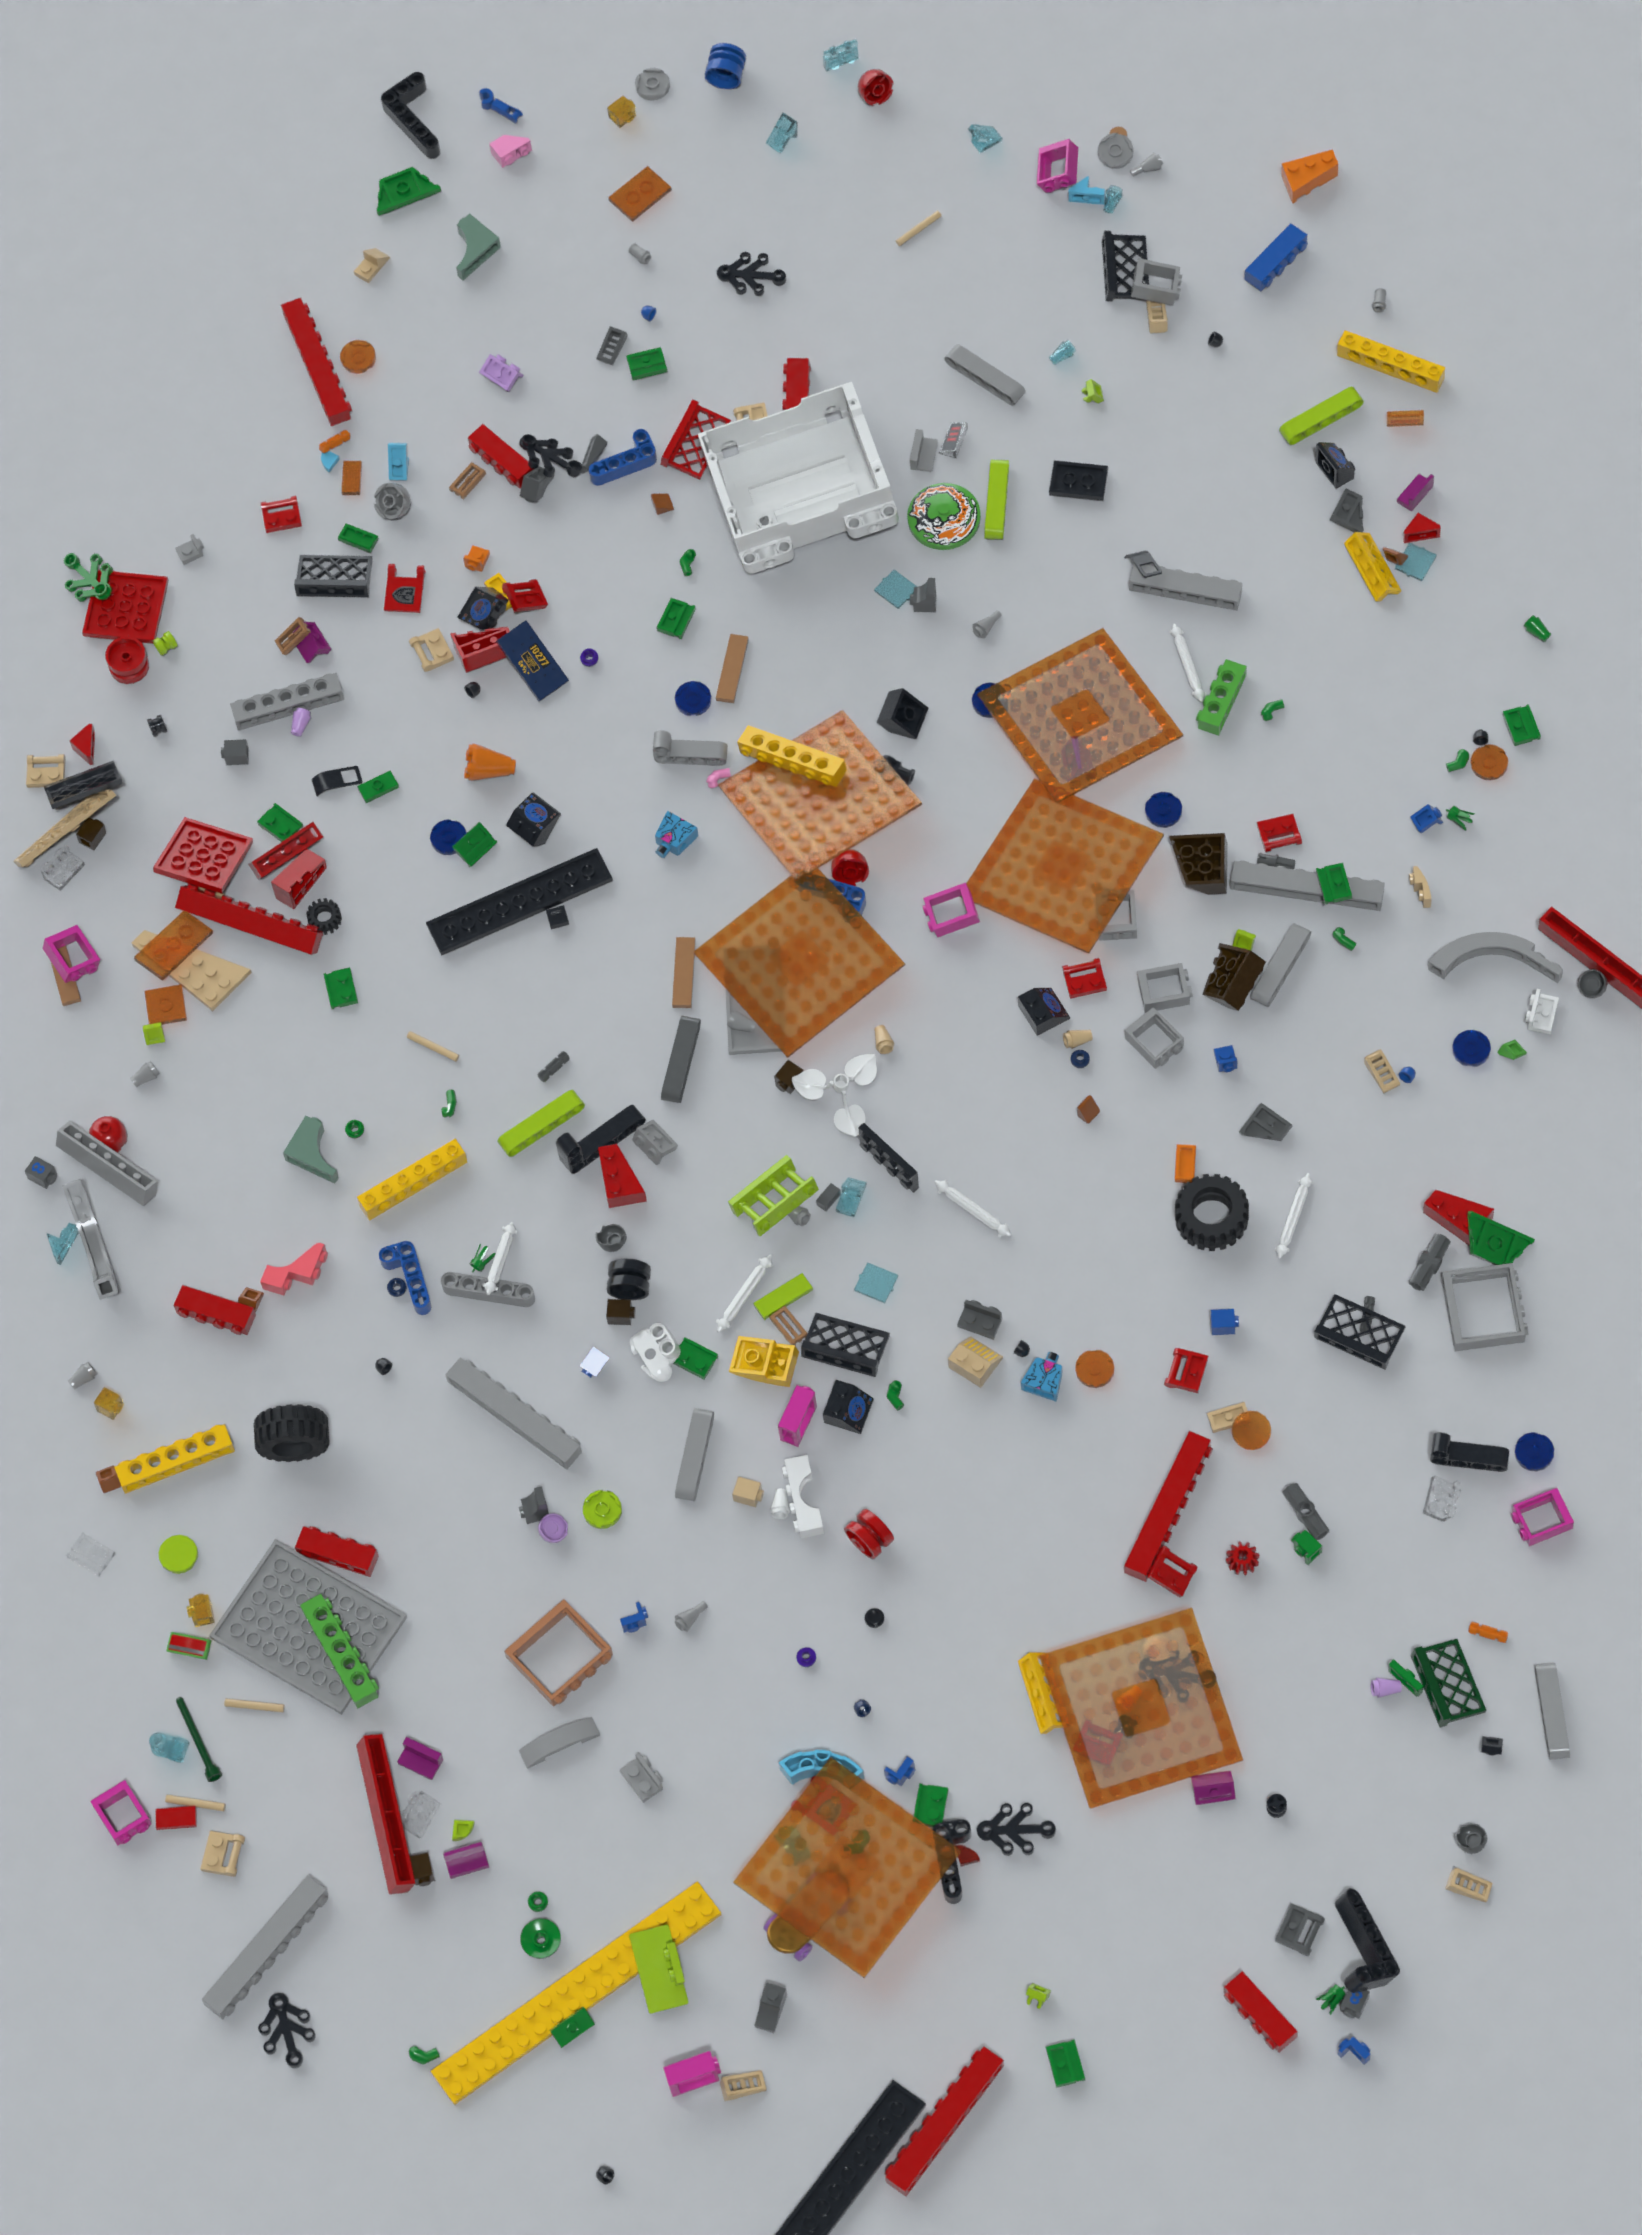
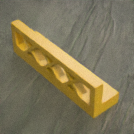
M1354 532L1344 542V545L1375 601L1381 602L1388 594H1399L1402 590L1371 534Z
M1028 1653L1018 1660V1664L1040 1734H1047L1054 1728H1068L1071 1725L1048 1653ZM1038 1659L1043 1660L1044 1668L1039 1664ZM1044 1676L1049 1680L1050 1686L1045 1682ZM1050 1695L1055 1698L1056 1704L1051 1701ZM1055 1713L1061 1717L1062 1722L1057 1721Z

